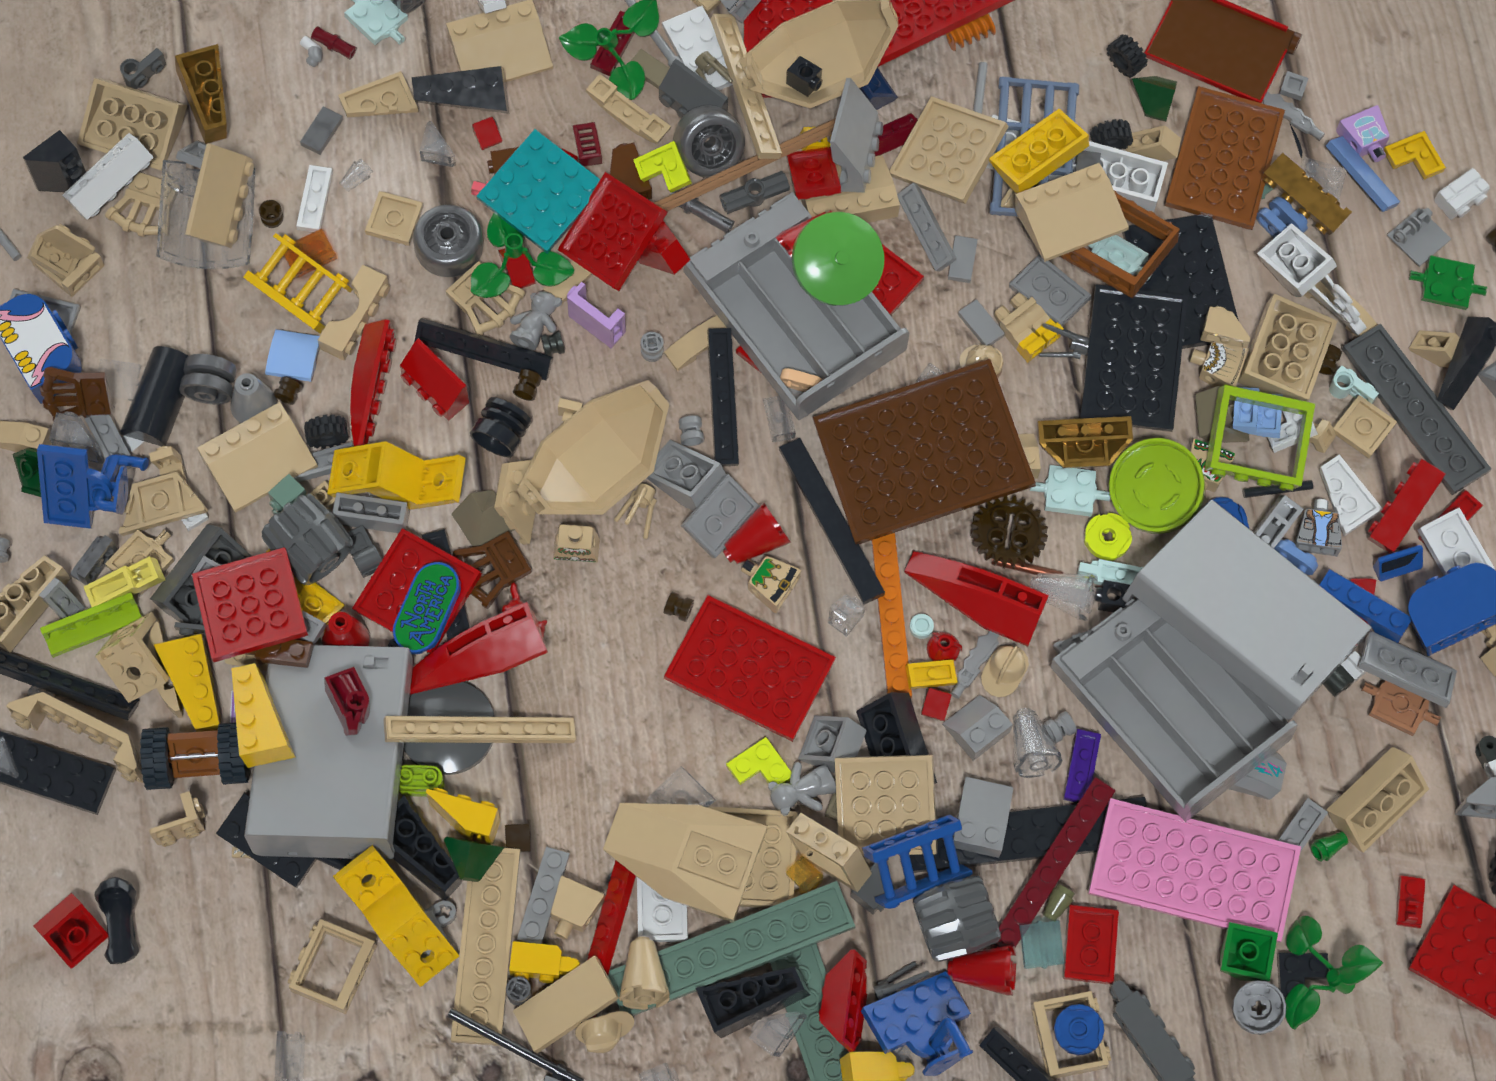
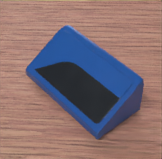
M1418 545L1379 557L1373 566L1378 580L1382 582L1420 570L1423 567V547Z

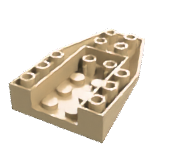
M620 803L603 850L663 898L734 923L757 854L760 852L766 836L767 826L700 805Z

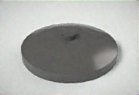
M465 682L415 693L409 697L407 716L495 717L487 698L478 689ZM404 742L403 749L416 765L435 766L440 769L442 775H454L470 770L479 764L488 754L493 743Z

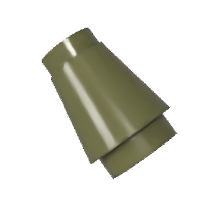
M1058 884L1051 891L1043 916L1056 922L1074 901L1072 898L1075 893Z

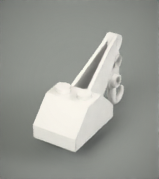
M1292 223L1257 253L1264 265L1282 286L1295 297H1302L1307 292L1311 293L1357 336L1367 328L1359 318L1360 313L1353 305H1350L1353 303L1352 299L1341 286L1334 284L1328 276V273L1337 267L1333 258ZM1320 280L1334 296L1335 300L1333 303L1315 287Z

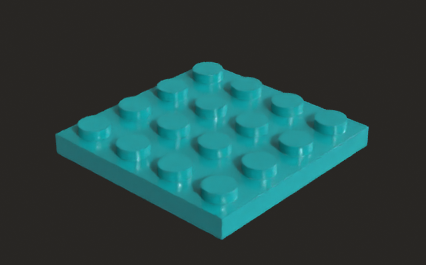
M534 129L478 193L476 198L548 254L587 206L589 197L600 179Z

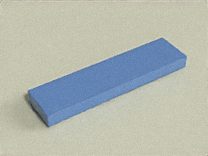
M1343 136L1330 140L1327 143V149L1383 212L1396 207L1400 203L1398 198Z

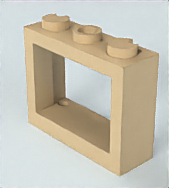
M800 813L786 831L802 859L854 891L858 892L871 876L872 872L857 846L806 815Z
M320 919L318 924H314L312 930H310L309 938L311 940L307 947L302 948L298 957V961H300L297 970H292L287 983L290 984L289 989L291 992L346 1014L377 945L371 939ZM326 934L360 947V951L337 1000L303 987Z
M1092 991L1033 1002L1031 1006L1045 1072L1053 1079L1106 1069L1109 1065L1108 1061H1111L1110 1049L1108 1046H1104V1041L1102 1040L1097 1049L1094 1050L1096 1061L1062 1068L1058 1067L1046 1012L1078 1004L1089 1006L1095 1012H1100L1097 998H1093Z

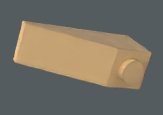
M0 421V448L19 452L26 448L37 450L39 444L52 445L54 438L48 428L24 422Z

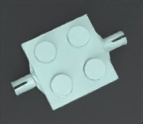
M352 0L355 4L344 12V17L374 45L388 37H392L399 45L405 41V37L397 30L408 20V15L397 8L391 0Z
M1117 235L1088 245V247L1092 248L1091 252L1133 276L1138 275L1143 268L1141 266L1148 260L1149 253Z
M1050 465L1046 482H1036V486L1030 488V491L1044 492L1046 500L1045 511L1091 517L1093 504L1096 499L1110 501V491L1097 490L1095 484L1096 471L1062 468L1061 466Z

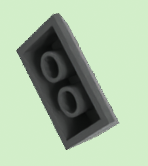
M675 59L659 86V100L664 106L674 109L680 118L690 110L705 105L717 106L728 112L727 96L679 60Z

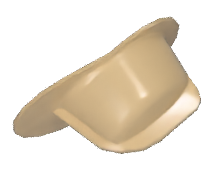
M1003 645L993 652L981 675L982 685L990 695L1006 697L1017 689L1029 665L1028 657L1022 649L1014 645Z
M616 1011L591 1018L577 1026L575 1035L579 1041L586 1045L588 1052L606 1053L614 1049L620 1038L631 1031L634 1026V1017L626 1011Z

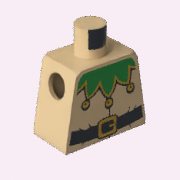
M766 556L760 565L748 559L741 569L743 573L751 577L748 581V590L774 613L779 611L801 578L800 569L769 556Z

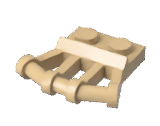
M138 172L133 176L129 187L126 188L125 196L115 206L107 210L105 217L110 221H115L122 227L123 231L128 233L133 231L141 237L146 235L168 237V213L177 195L179 186L178 184ZM133 202L134 204L128 218L125 219L120 213ZM141 207H149L141 224L135 223ZM156 211H161L160 226H150Z
M478 261L445 292L468 315L475 334L483 336L484 332L502 327L504 325L503 322L508 317L511 318L515 315V309L520 299H523L526 293L524 290L509 284L508 289L505 291L512 295L509 303H506L500 296L490 298L502 309L499 314H495L482 302L484 298L471 293V276L474 269L481 264ZM476 306L490 320L479 324L472 309Z

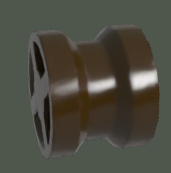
M266 200L259 207L260 218L264 226L276 228L282 224L284 216L282 208L277 201Z
M281 377L279 381L280 386L278 389H275L273 395L281 402L293 405L296 402L295 396L301 391L302 386L291 378Z

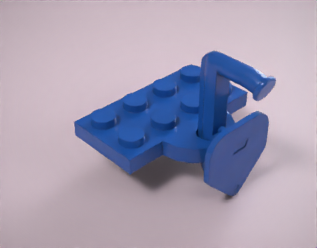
M39 444L37 457L44 523L91 529L93 524L92 511L102 510L123 515L128 500L126 466L140 468L141 471H145L149 465V459L117 454L110 455L105 459L102 470L99 472L88 467L86 449ZM119 466H121V468H120V470H119V473H118V475H117V478H116V482H114V479H115V477H116V474H117V471H118V469H119Z
M946 971L864 1006L861 1010L885 1054L907 1045L914 1054L926 1058L928 1065L922 1071L924 1076H938L967 1055L973 1053V1050H970L967 1041L956 1022L968 1018L971 1013ZM953 1041L957 1049L950 1052L948 1049Z

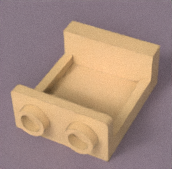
M94 251V253L78 260L75 269L63 280L31 260L36 268L71 297L104 267L101 256Z

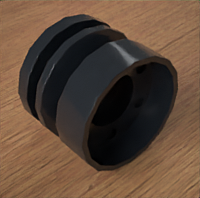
M491 397L487 400L486 407L481 411L483 418H478L473 425L470 437L487 451L498 456L511 458L520 445L518 437H523L526 434V429L531 424V418L516 405L500 398Z

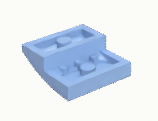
M276 329L269 350L265 375L311 382L316 368V358L319 351L318 339L320 336Z
M1239 387L1259 392V388ZM1272 394L1283 397V394ZM1235 401L1233 429L1262 437L1280 438L1282 411Z

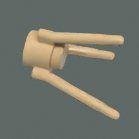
M639 484L636 491L632 492L628 501L614 518V521L618 522L630 505L634 503L625 520V524L628 525L638 507L646 508L648 505L643 538L647 539L653 509L657 502L653 498L656 493L655 489L647 484Z

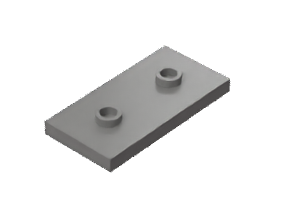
M1369 631L1366 636L1358 667L1444 708H1447L1450 704L1457 670L1372 631Z

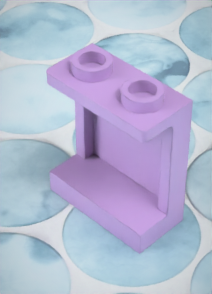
M583 282L577 287L573 286L567 294L569 317L609 348H612L626 333L625 313L617 309L609 318L587 302L586 284Z

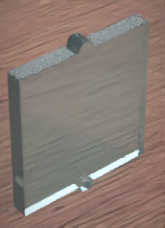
M1038 920L1034 924L1020 925L1024 969L1036 967L1046 969L1047 966L1064 964L1060 921L1042 922Z

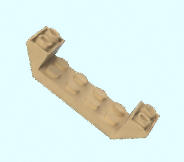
M44 692L7 704L6 707L11 713L10 717L16 720V725L25 730L32 728L37 731L44 718L47 717L54 723L59 724L61 721L67 724V728L80 735L83 732L89 735L88 738L96 744L101 745L105 743L109 745V749L117 753L113 761L118 767L117 770L122 773L121 777L132 783L135 780L143 783L142 768L137 750L128 734Z

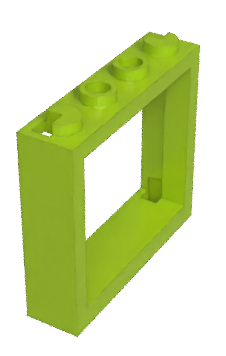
M1229 385L1221 386L1218 389L1205 470L1211 471V474L1216 475V477L1234 476V480L1240 482H1248V479L1257 481L1256 484L1260 486L1270 487L1271 484L1279 485L1281 490L1293 491V489L1302 486L1315 403ZM1229 400L1303 415L1292 477L1219 462Z

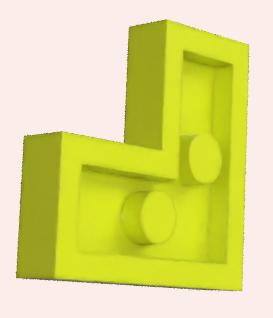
M675 141L634 159L638 174L643 182L663 174L668 190L671 193L692 184Z
M766 737L726 763V767L739 785L759 772L768 784L770 782H776L777 784L787 783L790 781L792 773Z

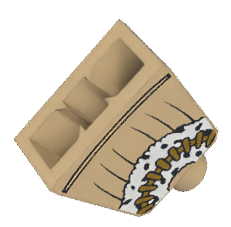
M1212 342L1208 353L1194 349L1190 362L1203 366L1199 375L1202 381L1214 387H1221L1223 385L1236 387L1249 349Z

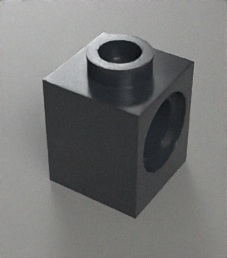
M799 56L787 69L786 84L809 97L813 91H817L822 85V68Z
M1104 580L1102 587H1097L1095 601L1099 602L1098 610L1114 613L1119 608H1125L1126 602L1122 598L1130 585ZM1107 594H1115L1118 600H1110Z

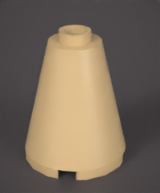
M637 937L630 943L619 1000L623 1001L625 1007L631 1009L645 1010L651 1004H656V1008L668 1003L670 993L655 942L650 940V938Z

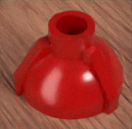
M947 632L932 633V637L927 643V654L932 661H956L960 651H962V645L959 644L957 638ZM946 641L949 645L944 647L941 645V642Z

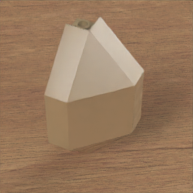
M835 0L783 22L739 60L748 79V89L800 106L813 108L841 96L846 78H851L858 88L868 85L899 26L898 16L890 0ZM799 56L822 68V85L817 91H813L809 97L786 84L787 69Z
M649 380L590 400L540 442L517 490L537 514L603 515L654 472L669 403Z

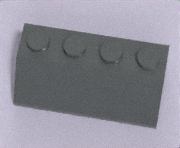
M207 524L165 578V581L161 583L150 598L166 614L180 623L200 625L201 612L191 575L203 556L220 565L252 557L221 527Z

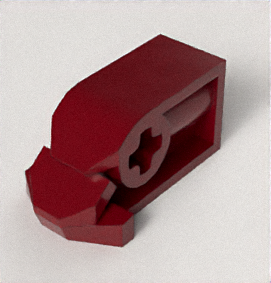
M351 667L324 677L325 692L344 728L346 736L357 735L360 732L362 723L365 724L370 713L369 696L355 668Z

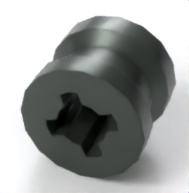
M559 331L549 336L546 334L541 335L545 355L552 356L554 353H565Z

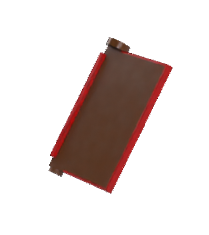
M1171 0L1145 54L1146 58L1235 96L1262 103L1286 53L1294 55L1302 34L1288 29L1289 26L1227 0Z

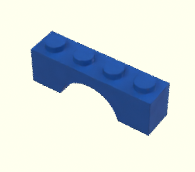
M1330 569L1320 583L1323 589L1353 613L1364 619L1376 634L1399 643L1411 623L1409 615Z

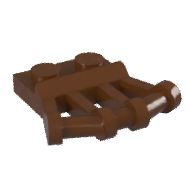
M53 367L45 368L43 373L45 379L40 387V393L44 396L42 401L43 407L53 416V422L57 426L78 416L87 418V415H111L112 405L105 372L73 373ZM57 379V380H61V381H65V382H69V383H53V382ZM76 393V396H53V394ZM62 406H76L64 411H60L58 408Z
M508 531L482 546L453 551V556L465 563L466 557L485 554L486 557L470 565L477 570H481L490 564L492 565L494 571L481 577L471 592V595L482 602V606L486 609L493 604L505 587L511 586L512 583L532 573L531 568ZM497 578L500 579L499 583L488 595L479 589Z

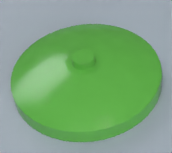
M831 212L811 220L798 234L792 251L793 271L799 285L813 299L832 306L849 305L865 298L877 286L884 269V250L877 233L865 220L850 213Z

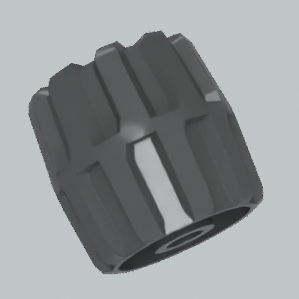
M310 493L298 496L293 503L288 502L285 504L283 511L275 513L262 530V539L271 551L286 548L293 576L303 585L316 583L331 573L349 555L354 545L352 538L334 514Z
M979 876L947 882L913 898V905L929 953L935 962L972 954L1001 939L999 924L993 912V905L990 903L983 880Z

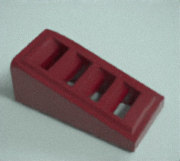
M595 122L573 125L579 163L584 167L602 164V154ZM589 129H591V131H592V132L581 133V134H579V132H578V131L589 130ZM593 136V139L580 141V138ZM593 143H594V146H588V147H582V146H581V145H587V144H593ZM595 150V153L583 154V152Z

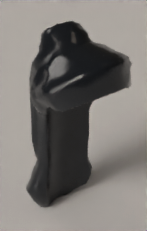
M111 877L100 883L94 896L100 910L106 916L108 946L104 956L110 964H122L134 959L139 952L135 941L133 924L136 891L129 881L118 877Z

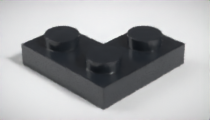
M1292 953L1277 954L1278 986L1285 1000L1288 993L1296 985H1305V979L1327 980L1329 968L1312 953H1304L1302 955ZM1319 953L1328 961V953Z

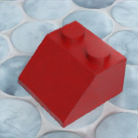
M72 893L33 925L70 969L74 968L108 938L104 928Z

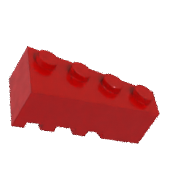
M1423 459L1418 464L1413 462L1406 473L1410 477L1406 483L1402 481L1399 483L1394 491V494L1397 495L1392 503L1387 501L1381 511L1384 516L1380 522L1375 520L1368 530L1371 534L1368 540L1389 554L1395 552L1446 475V473Z

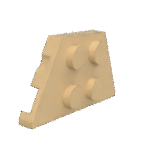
M532 460L502 464L494 506L498 514L504 518L509 529H515L519 534L520 539L518 541L522 545L530 544L536 511L517 489Z
M178 472L169 473L132 484L129 494L130 500L126 504L124 511L126 517L123 527L120 526L119 534L126 536L135 533L137 530L143 531L207 513L208 510Z

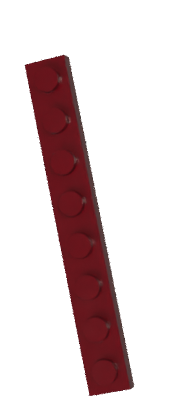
M1096 777L1092 780L999 926L1001 939L994 943V945L997 947L1014 946L1016 948L1110 801V798L1115 793V789Z

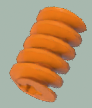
M986 14L947 33L946 37L949 46L955 51L956 43L963 48L964 40L970 45L972 44V37L978 42L980 41L981 33L984 38H988V30L995 35L996 28L990 15Z

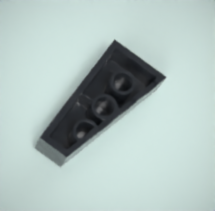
M403 796L397 802L392 844L395 850L393 859L442 900H447L461 885V879L453 861L444 849L440 847L436 838L428 831L422 819L414 812L408 800Z
M796 967L763 973V975L740 978L741 980L716 983L713 986L695 988L712 1029L720 1038L811 995L801 972Z

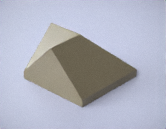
M493 490L470 493L452 512L453 518L472 547L482 546L507 531L510 533L515 530H510L504 518L495 510L497 494Z

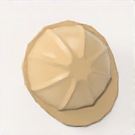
M991 345L970 346L960 356L961 368L991 359L997 378L1002 373L1004 362L1002 353Z

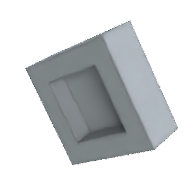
M1287 71L1279 94L1301 101L1308 78Z

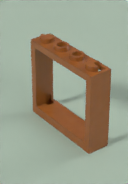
M1114 191L1125 219L1164 241L1136 277L1084 247L1059 257L1133 298L1176 245L1180 229L1172 225L1171 222L1161 219L1154 212L1145 210L1134 201L1128 200Z

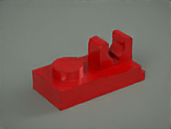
M1408 876L1399 877L1396 925L1421 928L1426 879Z

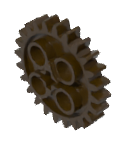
M1005 496L1003 501H1000L999 498L995 499L994 504L990 501L986 502V508L980 506L979 514H975V522H972L971 529L974 531H972L971 538H975L973 546H980L978 554L986 553L985 561L993 558L994 566L1000 561L1002 562V568L1005 569L1007 563H1010L1012 569H1015L1016 563L1024 567L1025 560L1033 563L1034 556L1039 558L1040 550H1044L1046 545L1044 542H1047L1048 535L1045 533H1047L1048 526L1044 525L1045 517L1038 518L1041 510L1033 511L1034 503L1026 506L1025 498L1019 503L1016 496L1013 497L1012 501H1009L1008 497ZM1010 514H1013L1014 521L1011 531L1012 535L1010 539L1009 550H1006L1005 543L1008 533ZM1001 517L1004 519V521L999 522L995 520V518ZM1019 521H1024V522H1026L1028 525L1022 526V525H1020L1018 522H1019ZM998 538L1001 542L995 543L991 539ZM1016 542H1021V543H1023L1025 546H1023V547H1018V546L1015 545V543H1016Z

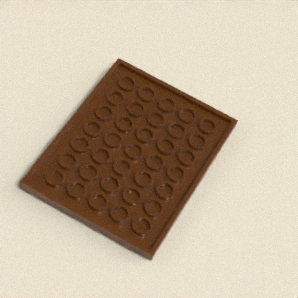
M991 359L813 417L855 544H862L1036 486Z

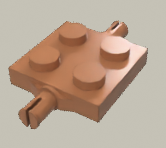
M1384 680L1379 688L1365 682L1361 690L1375 696L1374 705L1369 716L1411 736H1414L1419 724L1423 720L1437 726L1441 717L1428 711L1429 700Z

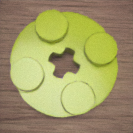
M1114 513L1093 517L1085 530V546L1094 556L1103 560L1115 561L1117 558L1122 557L1128 551L1132 542L1128 522ZM1111 532L1114 540L1105 541L1102 533L1108 534Z

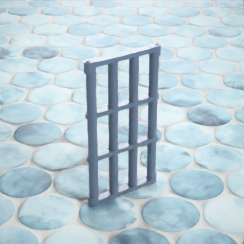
M1011 77L999 78L998 120L1007 123L1009 126L1007 130L1020 131L1021 136L1036 125L1030 124L1032 88L1046 89L1044 119L1053 113L1054 91H1068L1067 116L1075 122L1079 84ZM1009 86L1023 87L1021 123L1007 122ZM1006 132L996 149V153L1005 147ZM1073 158L1065 163L1063 168H1058L1050 175L1065 176L1073 173ZM994 170L993 198L990 203V214L1018 217L1015 208L1001 207L1003 179ZM1049 175L1041 180L1039 185L1049 182Z

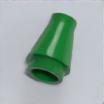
M1340 831L1337 834L1315 839L1311 845V852L1318 861H1328L1348 844V838L1345 833Z

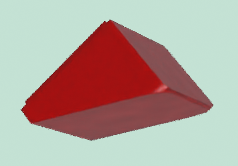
M493 117L472 124L473 133L481 150L502 143V138Z
M929 688L921 715L945 721L952 695Z

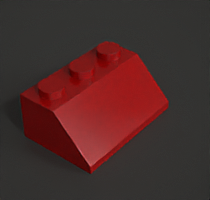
M418 338L400 364V377L408 386L412 384L417 389L416 393L423 401L428 400L433 405L432 409L438 416H444L449 421L469 404L467 386Z

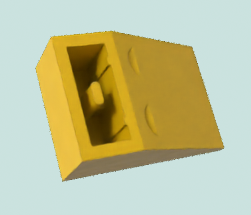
M440 788L426 790L429 805L466 840L493 845L500 824L498 808H495L494 804L487 801H481V803L473 802L470 797L458 794L457 797L448 795L446 790Z

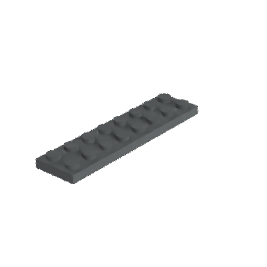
M1382 324L1377 325L1343 346L1342 350L1365 381L1371 384L1379 393L1378 398L1424 459L1446 473L1442 482L1452 495L1491 471L1492 468L1443 404L1437 400V396Z

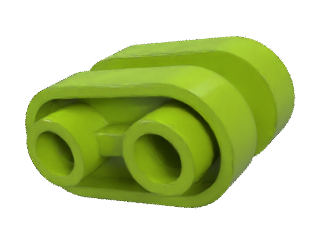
M429 765L401 766L399 793L401 795L427 797V789L434 790V788H440L444 790V779L439 768Z

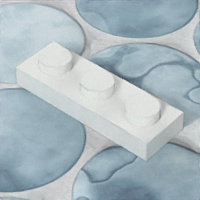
M309 165L296 225L297 230L320 233L333 174L332 168Z

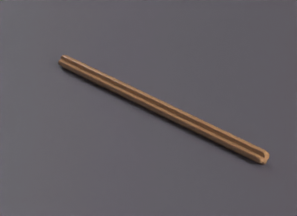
M836 118L779 144L782 151L780 158L832 135ZM755 155L654 203L665 211H669L778 159H758V156Z

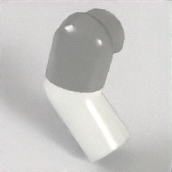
M304 36L300 41V45L308 51L309 57H307L306 62L310 66L316 67L318 62L322 60V49L309 37Z

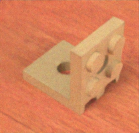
M152 611L115 631L95 656L128 703L165 684L169 680L165 671L142 641V638L157 620ZM130 667L139 669L141 675H133L130 672Z

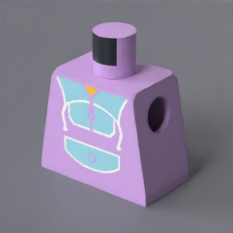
M1378 105L1340 120L1336 129L1337 134L1340 137L1343 136L1361 157L1370 154L1374 162H1379L1386 157L1383 147L1386 146L1389 140V132Z

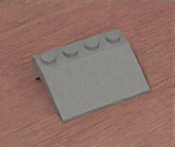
M846 78L830 139L833 162L840 165L842 169L839 179L841 192L865 193L867 183L871 182L870 168L875 165L874 152L879 149L878 135L883 133V122H879L877 110L851 78Z

